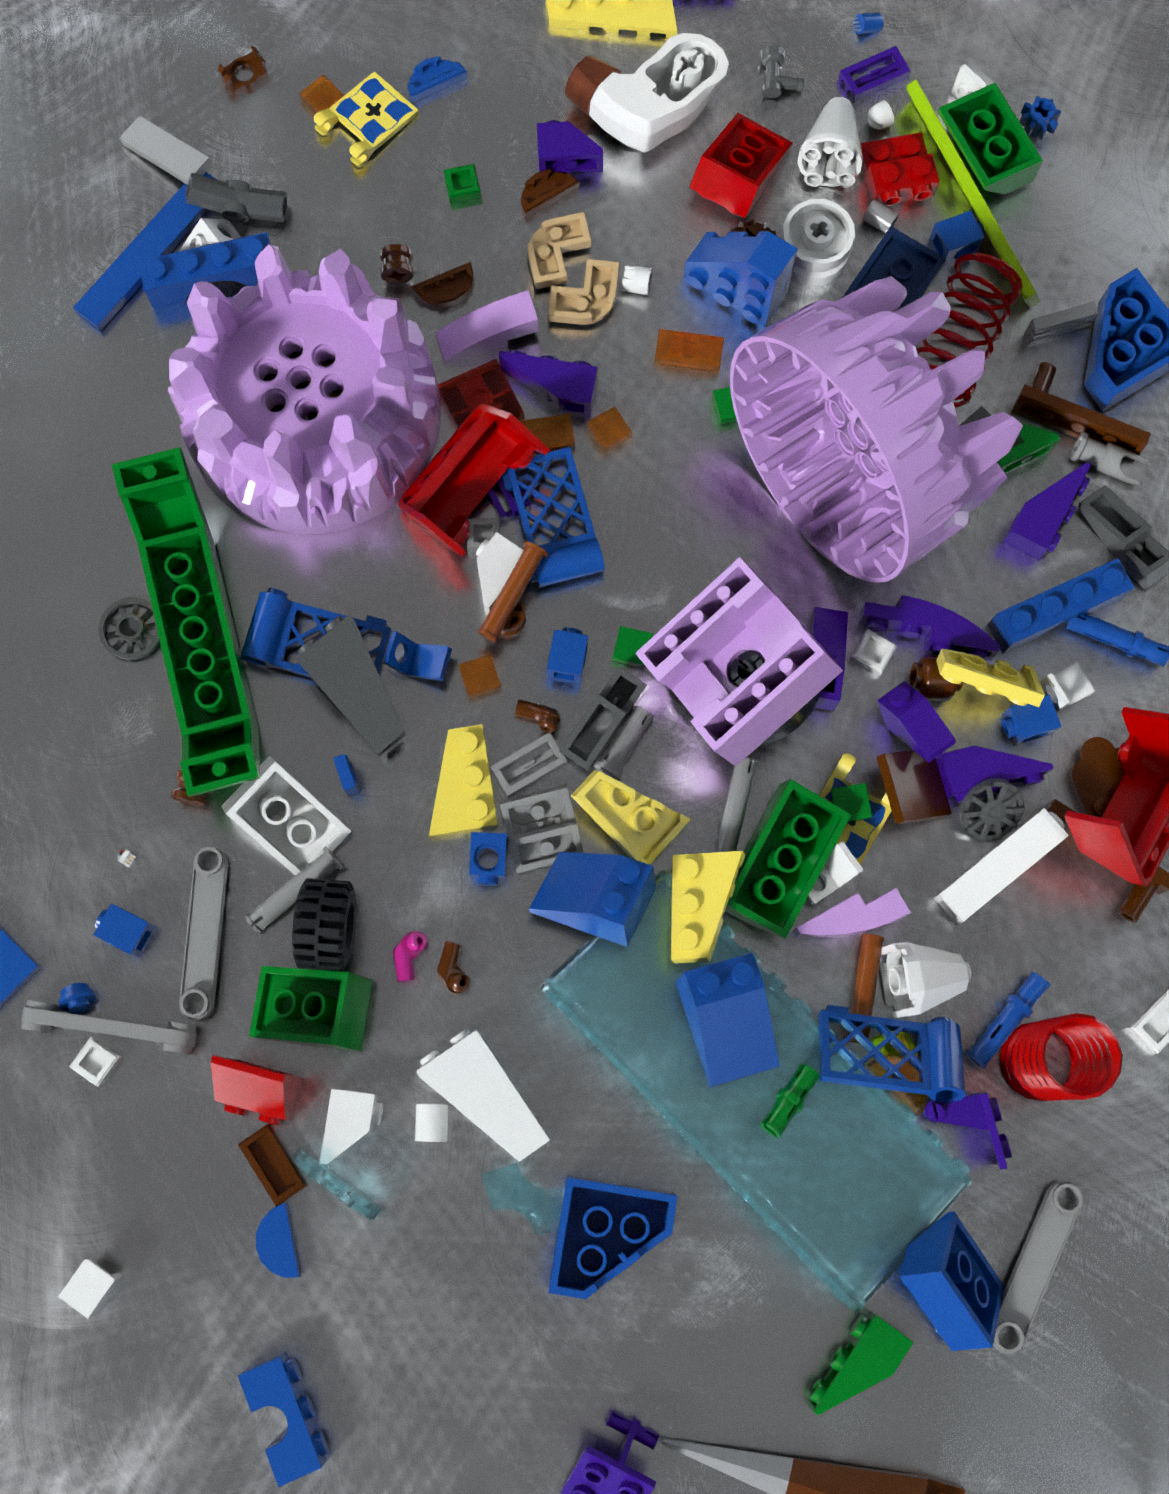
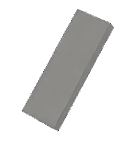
M140 115L119 137L124 146L187 185L191 173L203 176L213 165L208 156Z

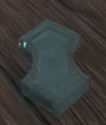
M299 1147L291 1157L292 1161L309 1178L319 1183L340 1199L347 1207L364 1217L374 1220L382 1210L363 1191L346 1181L328 1165L320 1164V1159Z
M517 1163L482 1173L491 1210L509 1209L522 1214L530 1221L537 1236L559 1229L564 1198L562 1188L544 1189L531 1184L522 1175Z

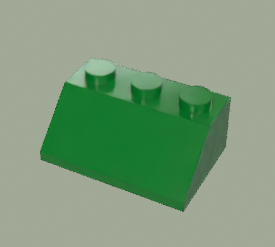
M996 82L938 108L937 112L984 190L1005 195L1034 181L1043 160Z

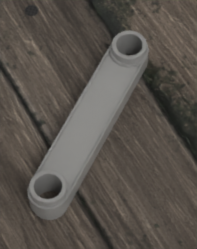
M214 846L204 847L196 853L192 873L179 1007L181 1013L187 1019L195 1021L204 1020L209 1017L213 1012L215 1004L228 858L223 851ZM216 854L219 859L218 865L211 871H205V859L210 855ZM201 995L204 999V1007L199 1013L193 1014L189 1006L190 1001L194 996Z
M27 1000L21 1017V1029L51 1033V1028L54 1026L164 1043V1051L184 1054L192 1053L197 1033H195L196 1025L168 1021L167 1028L68 1014L55 1012L56 1004Z
M1057 1181L1048 1188L1005 1287L993 1348L1001 1353L1014 1354L1023 1346L1083 1203L1082 1193L1071 1182ZM1063 1188H1066L1071 1194L1070 1204L1065 1208L1059 1205L1057 1199L1058 1193ZM1010 1326L1013 1331L1012 1340L1007 1345H1001L998 1340V1334L1003 1327Z

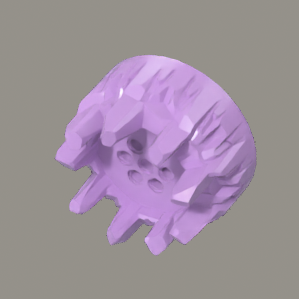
M268 244L257 256L254 263L258 278L256 286L243 287L235 296L226 298L216 286L209 282L201 281L194 283L187 300V305L196 335L191 336V340L186 345V348L176 349L169 358V380L171 385L168 387V393L181 419L180 429L182 437L205 483L216 496L234 512L255 524L280 532L326 534L343 531L372 520L399 502L402 495L429 464L437 444L441 425V399L438 382L423 335L417 323L407 319L400 299L375 295L363 272L357 266L350 263L349 257L341 248L324 257L320 263L319 275H312L308 270H295L293 273L279 247ZM294 352L302 353L297 358H288ZM326 360L335 361L330 366H321V364ZM270 374L277 375L271 381H264V378ZM300 383H310L305 389H296ZM335 390L343 391L338 397H329V394ZM276 405H285L283 410L271 412L272 408ZM318 413L315 419L304 420L307 414Z
M892 276L875 280L836 302L822 299L808 304L763 329L739 345L732 358L730 369V391L741 435L757 471L779 507L804 538L825 558L848 574L874 583L888 582L897 577L968 525L969 513L987 500L1008 478L997 461L1009 453L1023 427V424L1005 412L958 426L953 400L982 378L985 351L974 348L931 370L925 358L918 356L915 346L944 324L949 317L951 307L941 291L930 292L899 309L907 296V291Z

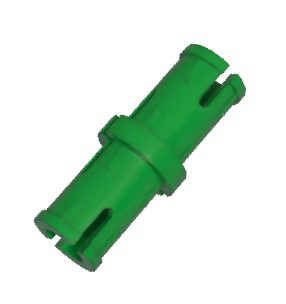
M801 1063L785 1088L779 1089L776 1094L777 1100L760 1123V1126L767 1133L781 1138L791 1119L805 1107L804 1101L820 1079L819 1073L806 1064Z

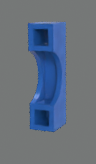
M265 232L138 261L143 289L153 309L186 302L194 283L201 281L209 283L215 281H235L246 286H256L258 278L254 263L261 251L268 244L271 245L269 236Z
M1117 558L997 613L987 626L995 641L1000 645L999 649L1002 654H1006L1034 641L1042 634L1070 619L1086 613L1093 614L1123 600L1135 587Z

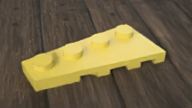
M545 0L549 27L590 30L591 27L606 29V32L619 33L620 29L637 31V35L650 36L651 33L666 34V38L677 35L672 0Z

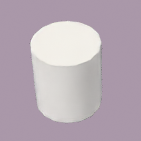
M416 1104L415 1141L447 1142L449 1105Z

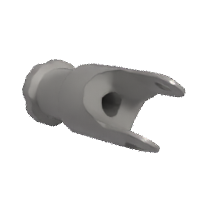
M1085 432L1080 433L1069 458L1073 461L1079 459L1096 466V470L1137 486H1141L1142 483L1126 476L1121 471V459L1131 458L1143 464H1151L1145 457L1112 443L1105 445L1088 438V433Z

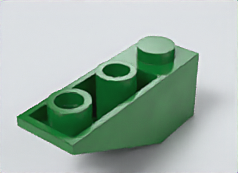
M869 1311L867 1316L860 1315L851 1328L850 1334L853 1337L847 1347H839L833 1355L829 1364L832 1370L825 1380L820 1378L811 1389L808 1398L812 1401L808 1406L816 1415H820L892 1376L914 1342L872 1311Z

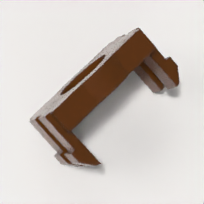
M251 46V53L235 59L225 67L220 63L217 68L223 80L235 95L253 88L259 82L268 78L265 66L267 64L254 46ZM244 67L252 69L254 72L252 78L248 81L238 80L236 73L239 69Z

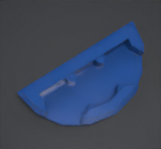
M438 56L423 60L414 67V73L409 79L408 93L411 103L413 104L467 79L466 69L457 61L454 63L450 60H441V57Z
M288 1202L271 1209L261 1220L256 1232V1250L261 1262L271 1273L284 1278L301 1277Z

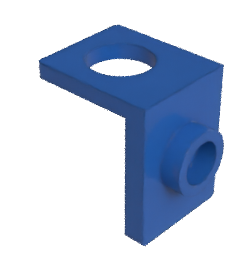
M392 631L384 664L406 677L443 681L452 649L442 645L415 643L398 631ZM401 643L404 647V657L401 662H398L395 657V651Z

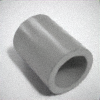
M874 199L865 211L862 220L886 234L890 226L893 227L899 214Z

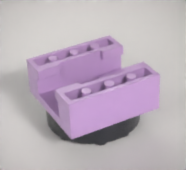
M741 557L734 561L635 653L656 680L663 686L669 687L694 718L690 722L713 751L734 766L741 763L758 746L777 741L797 729L813 711L822 689L843 671L818 643L811 632L794 616L763 579Z

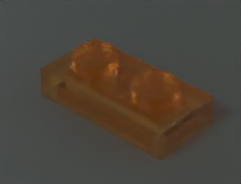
M659 329L654 365L719 373L724 337Z

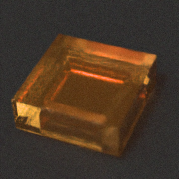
M324 74L299 93L301 100L315 114L330 108L344 96Z
M615 406L587 422L588 430L603 453L632 437V431Z
M491 654L458 664L469 699L502 688Z

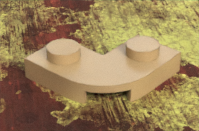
M584 212L546 220L541 223V228L530 239L527 251L535 289L567 283V274L561 253L591 247V237Z
M587 259L584 289L551 285L547 315L548 322L588 325L605 318L615 304L619 262Z

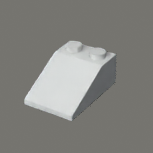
M271 756L260 765V779L243 783L222 805L226 815L294 875H297L324 853L323 848L325 846L333 852L351 832L343 822Z

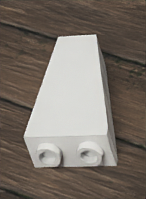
M1043 808L1025 820L933 898L934 901L955 925L964 922L1069 836L1064 830L1065 825L1055 813L1048 812Z
M465 1029L450 1040L453 1046L441 1054L437 1049L420 1060L423 1067L416 1071L418 1076L519 1162L551 1140L478 1030L470 1033L468 1029Z

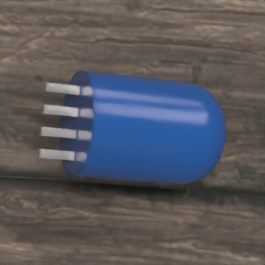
M878 12L857 14L855 18H852L857 34L879 32L884 27V18Z

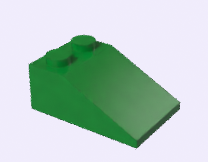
M261 966L249 1037L361 1051L373 979L350 972Z

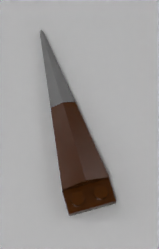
M671 1438L660 1440L668 1448L769 1494H965L964 1487L925 1475L784 1457Z

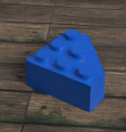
M760 231L756 237H750L747 232H728L725 237H719L716 232H706L685 262L684 278L695 289H703L713 295L723 306H731L741 312L748 321L759 323L766 327L786 298L798 248L769 231Z
M1138 268L1112 282L1098 302L1097 309L1099 313L1095 318L1084 387L1102 412L1169 372V309Z
M567 1176L549 1293L587 1299L599 1290L600 1287L635 1263L641 1256L672 1235L677 1195Z

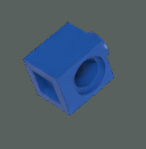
M970 210L935 223L929 242L936 253L947 258L944 266L955 263L958 258L965 254L978 253L984 240V229L980 221L975 220Z
M569 627L563 628L562 631L554 630L547 665L548 678L581 684L588 649V635H583V632L579 629Z
M1050 694L1044 696L1039 707L1030 704L1026 706L1017 704L1010 706L1002 714L1003 719L1001 720L1003 732L1007 738H1011L1013 746L1052 735L1062 727Z
M471 832L469 875L471 879H477L478 885L497 886L498 880H506L507 833ZM486 852L496 853L499 857L497 864L492 868L482 867L479 864L482 854Z
M111 903L108 909L105 908L99 914L95 922L97 929L93 935L132 956L140 958L157 926Z

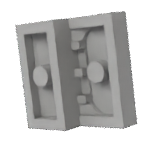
M567 784L499 801L517 873L553 865L559 852L584 853Z

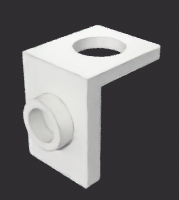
M964 64L959 69L951 93L959 99L995 82L980 68L973 71Z
M201 218L180 251L242 237L228 220ZM218 227L226 230L232 238L222 234Z
M1078 663L1055 675L1050 673L1040 681L1044 694H1050L1056 713L1095 692Z
M843 841L834 847L819 875L824 881L823 890H811L807 898L811 905L816 904L863 871Z

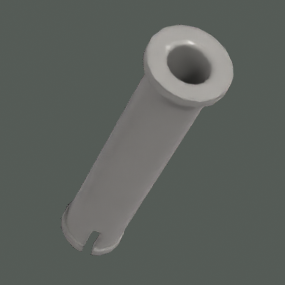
M746 757L734 767L715 852L737 850L753 777L758 764L756 760L750 762L751 758Z
M325 846L323 848L324 853L253 911L245 915L249 925L260 916L263 917L252 927L258 934L296 903L298 892L306 878L325 879L337 868L339 870L343 869L341 862L329 848Z

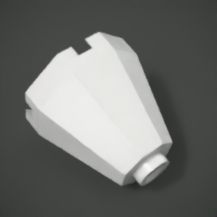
M910 942L894 943L882 947L881 955H887L886 962L880 963L878 975L884 1003L886 1006L893 1005L896 1011L891 1012L894 1019L919 1015L966 991L968 983L971 981V968L960 954Z

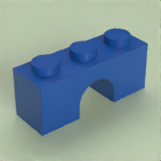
M286 1351L240 1373L238 1378L251 1412L266 1406H273L280 1409L287 1419L288 1428L285 1437L272 1442L265 1449L278 1488L322 1468L327 1461L325 1455L329 1454V1448L324 1434L321 1431L316 1432L312 1418L315 1417V1410L308 1395L303 1396L298 1381L302 1377L296 1360L294 1358L289 1359Z

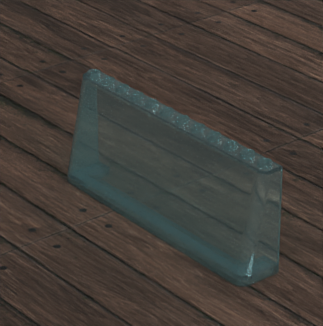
M661 870L655 875L656 890L628 947L592 935L539 986V990L585 1035L805 1263L841 1304L851 1313L857 1315L902 1264L907 1246L938 1221L972 1183L968 1176L971 1170L957 1156L951 1159L941 1149L945 1145L943 1141L930 1129L924 1132L914 1122L918 1118L917 1115L903 1102L897 1105L888 1096L891 1090L824 1082L819 1079L804 1101L805 1107L791 1119L781 1138L767 1133L760 1126V1123L777 1100V1092L779 1089L785 1088L801 1063L806 1064L820 1075L819 1025L810 1017L813 1011L806 1003L798 997L793 1000L784 991L787 985L774 972L768 975L759 966L762 961L748 946L742 949L733 940L736 934L724 922L710 962L674 963L671 960L672 870L668 874ZM753 953L765 986L780 1066L710 1088L675 981L685 971ZM829 1028V1031H830V1032L837 1038V1040H838V1039H839L838 1036ZM848 1050L858 1061L861 1060L853 1051ZM838 1052L830 1058L831 1071L847 1072L851 1068Z

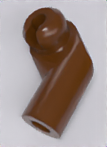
M518 699L515 716L539 721L540 729L545 732H553L557 729V723L561 721V718L556 709Z
M445 941L437 973L449 991L459 994L465 992L470 986L469 977L464 974L457 964L462 945Z

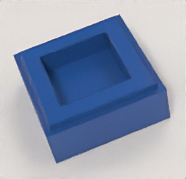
M345 754L334 757L333 760L345 793L348 797L360 793L361 789L349 757Z

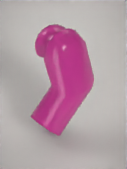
M411 931L394 948L393 958L397 982L415 979L412 961L427 945V938L424 933Z

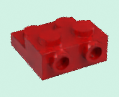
M922 132L860 143L863 156L862 169L871 202L875 199L883 205L890 207L902 201L913 199L922 201L935 195L940 181L932 153H927Z

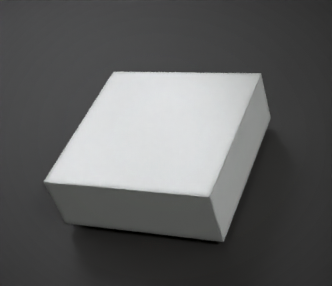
M867 629L850 660L880 676L897 644Z
M90 1037L69 1067L95 1086L102 1087L122 1059V1056L95 1037Z

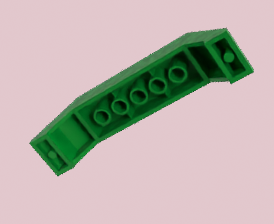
M180 447L111 464L118 495L122 500L138 544L181 731L182 759L179 762L187 796L192 797L260 779L258 723L243 661L240 658V648L214 540L183 452Z

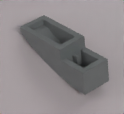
M1106 485L1079 502L1078 507L1102 543L1115 559L1118 558L1124 569L1144 589H1147L1169 573V551L1151 536L1152 526Z
M618 666L600 694L596 695L559 752L589 771L630 716L633 708L637 706L649 686Z

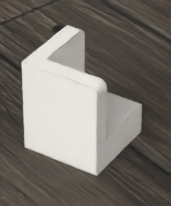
M85 1259L58 1297L88 1319L100 1313L124 1279V1276L119 1272L111 1275L91 1259Z

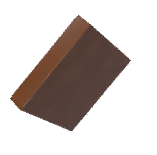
M914 750L884 753L876 757L895 824L944 818L952 815L936 758L928 763Z

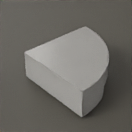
M500 518L467 519L470 522L468 528L470 534L467 538L468 555L476 554L479 546L485 539L491 540L496 532L499 533L501 527Z

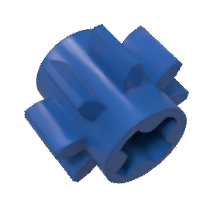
M1036 96L1033 104L1024 103L1019 122L1024 126L1028 136L1039 137L1040 140H1043L1046 131L1054 134L1059 124L1057 120L1061 110L1056 109L1053 99Z

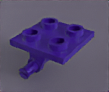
M982 1091L978 1092V1094L965 1096L962 1100L956 1102L942 1103L931 1100L926 1104L925 1115L930 1121L988 1130L997 1165L1000 1170L1007 1169L1005 1159L1012 1158V1154L1005 1133L998 1134L995 1122L1002 1121V1117L995 1097L989 1098L988 1093Z
M612 1410L605 1425L625 1435L616 1460L587 1445L560 1494H651L655 1488L656 1481L626 1466L625 1461L633 1439L653 1450L660 1434L641 1426L640 1420L634 1417L630 1420Z

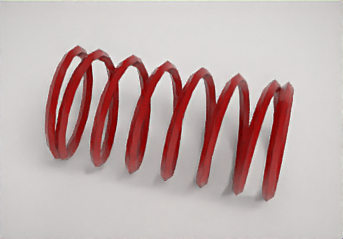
M965 254L956 260L954 265L956 274L948 277L946 284L949 292L943 294L945 298L955 297L968 306L985 310L995 322H977L963 313L950 310L949 318L960 324L975 327L986 340H968L953 331L941 327L932 334H940L952 342L965 345L970 350L976 348V346L987 345L985 352L986 360L990 358L994 351L993 342L999 339L1002 333L1001 324L1008 320L1011 314L1010 306L1018 299L1023 285L1018 273L1005 261L988 254ZM967 260L978 261L999 270L1010 281L1013 292L1003 294L999 288L988 280L970 273H961L960 267L962 262ZM959 279L964 286L974 293L987 298L1001 299L1003 304L987 305L984 301L973 295L956 291L952 284L954 280ZM966 279L979 282L980 284L991 289L994 293L982 290L974 286ZM1004 309V313L999 319L994 310ZM996 327V331L990 337L985 328ZM927 338L922 341L924 346L916 349L918 356L921 352H930L947 361L956 358L955 355L945 350L933 347L927 341ZM928 364L931 370L939 367L937 365ZM976 382L954 399H963L960 402H953L954 407H961L970 402L971 395L977 387Z
M1074 1013L1020 1025L1002 1045L1000 1063L1007 1082L1013 1090L1025 1098L1038 1101L1085 1100L1099 1097L1113 1087L1121 1073L1123 1054L1119 1039L1107 1024L1094 1016ZM1052 1033L1063 1040L1069 1049L1071 1057L1070 1074L1063 1085L1058 1083L1048 1070L1045 1058L1046 1045Z

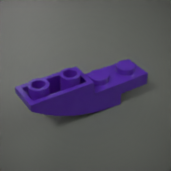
M901 595L895 607L865 602L860 611L859 625L867 626V629L873 632L898 631L907 638L925 636L923 649L931 650L936 656L939 655L943 648L978 655L987 662V660L991 661L999 652L1000 645L974 623L949 609L919 598Z

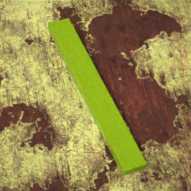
M915 79L906 85V90L999 257L1012 266L1020 276L1023 285L1020 294L1027 307L1035 306L1040 303V299L918 81Z

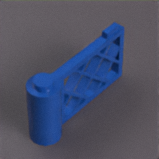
M567 447L551 451L546 455H535L532 461L524 468H508L502 475L506 491L513 490L526 541L535 544L533 535L539 525L555 533L550 543L539 545L548 553L547 558H542L530 582H537L539 588L605 571L601 548L594 532L571 448ZM566 458L568 470L563 478L547 471L553 461ZM529 468L538 474L529 487L517 480L515 471ZM543 476L558 484L551 497L535 490ZM570 476H571V479H572L573 484H571V483H569V482L567 481ZM563 487L576 493L577 499L571 509L555 501ZM520 488L523 489L524 492H526L523 498L520 492ZM531 495L546 503L538 517L525 510L524 505ZM551 506L567 514L559 528L543 520ZM578 507H580L581 514L576 512ZM573 517L584 523L587 533L572 536L565 532L564 529ZM528 519L534 522L531 528Z
M268 588L267 592H260L240 658L257 666L274 667L310 677L299 663L293 664L283 661L286 649L297 643L303 646L305 644L303 640L320 631L325 635L327 633L325 627L338 616L344 619L346 616L293 602L287 598L288 594L279 589ZM297 613L312 616L317 626L300 635L294 626ZM367 615L365 621L353 618L360 629L361 636L369 631L382 635L380 645L369 651L371 657L376 655L374 665L379 674L392 629L386 627L387 620ZM318 618H322V619H325V620H327V621H325V622H323V623L321 624V622H320V620H319ZM293 631L296 637L289 641L291 633Z
M827 1005L826 1010L821 1009L818 1014L820 1081L928 1095L933 1101L942 1103L956 1102L965 1097L961 1030L959 1024L953 1022L950 1018L936 1017L926 1024L849 1013V1007ZM829 1022L841 1024L850 1034L839 1042L829 1031ZM866 1027L876 1028L885 1039L875 1047L863 1035L862 1031ZM901 1032L916 1034L917 1047L910 1051L896 1036ZM853 1038L868 1052L860 1061L844 1047ZM888 1043L904 1057L895 1066L880 1052ZM838 1052L851 1066L847 1072L830 1070V1058ZM873 1057L887 1073L882 1077L872 1076L864 1068L863 1064ZM906 1062H909L919 1072V1082L908 1081L898 1069Z

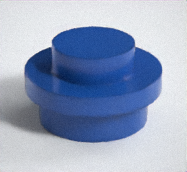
M74 983L61 990V997L58 1003L60 1009L64 1012L81 1014L89 1010L90 1006L96 1001V996L88 984Z

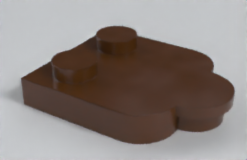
M1102 737L1090 738L1082 745L1080 750L1081 760L1075 763L1068 773V781L1081 813L1096 817H1102L1125 774L1122 764L1118 761L1119 748H1114L1109 740Z

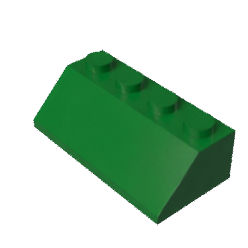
M792 779L780 783L743 851L745 858L742 867H739L734 882V892L732 898L729 897L725 911L745 923L786 939L851 814Z

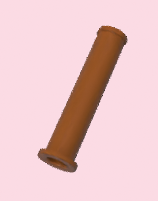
M525 541L523 543L525 548L481 628L477 631L481 636L492 642L497 643L502 630L542 558H547L548 553L543 548L532 542Z
M862 934L851 1013L872 1016L884 937L874 934ZM866 1027L862 1033L869 1040L870 1028ZM848 1032L847 1035H844L843 1039H845L850 1033ZM853 1038L850 1041L853 1043H859L855 1038Z

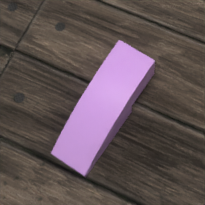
M528 290L474 310L436 332L445 364L507 347V340L538 332V318Z
M897 888L865 905L861 896L857 893L793 930V933L797 938H842L884 927L911 912Z

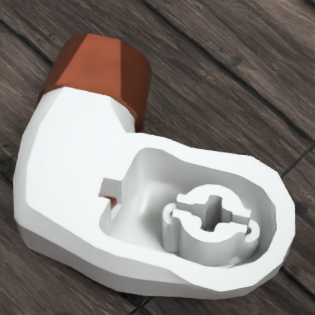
M680 33L670 37L653 57L645 61L637 69L635 74H621L619 69L592 55L585 56L571 72L566 83L565 96L617 141L630 148L648 152L668 138L681 133L694 122L724 80L729 62L724 50L714 40L701 34Z

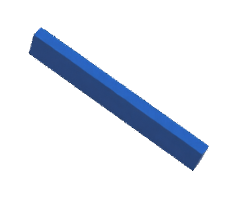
M207 172L203 175V176H205V177H209V178L215 179L213 176H211V175L208 174ZM184 183L74 305L73 309L75 312L100 331L142 285L138 261L170 254L209 210L185 203L187 184Z

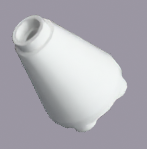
M844 97L832 98L825 105L800 147L797 163L801 173L804 175L805 183L812 187L820 185L850 187L855 183L856 177L861 171L863 156L855 112L851 102Z

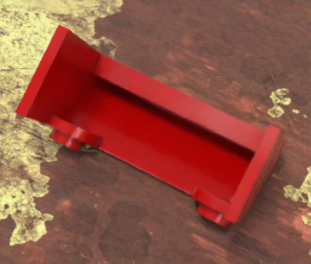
M481 404L469 414L402 495L398 507L445 546L463 556L466 551L460 545L470 534L468 530L470 522L466 518L508 468H524L534 458V451L546 455L550 449L511 413L487 404Z
M1123 707L1121 713L1129 732V737L1119 748L1118 761L1122 764L1125 774L1102 817L1067 811L1064 817L1074 842L1081 853L1126 881L1147 886L1152 881L1169 848V714Z

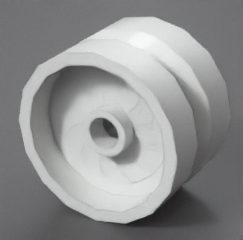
M809 199L797 204L788 213L783 225L781 239L798 248L791 279L806 286H823L834 281L843 273L855 239V228L849 213L838 203L827 199Z

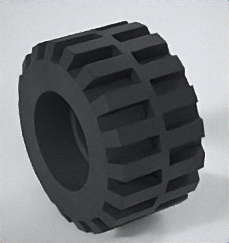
M306 878L300 887L295 904L292 928V951L298 968L343 972L347 966L353 948L356 925V894L350 881Z

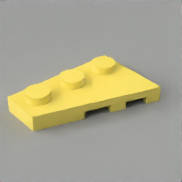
M943 648L936 660L940 675L947 681L954 684L964 682L973 685L978 691L987 695L997 693L1006 696L1017 705L1026 706L1030 704L1039 707L1045 696L1033 666L1023 665L1021 670H1016L1010 667L1011 664L1008 661L997 659L996 663L991 665L987 664L978 655Z
M482 724L448 730L429 838L498 828Z
M594 770L571 795L631 859L649 865L691 820V818L669 809L664 804L635 791V789L597 770Z
M743 851L672 855L671 960L674 963L711 961L724 922L722 918L729 897L732 898L735 888L734 882L739 867H742L745 858Z

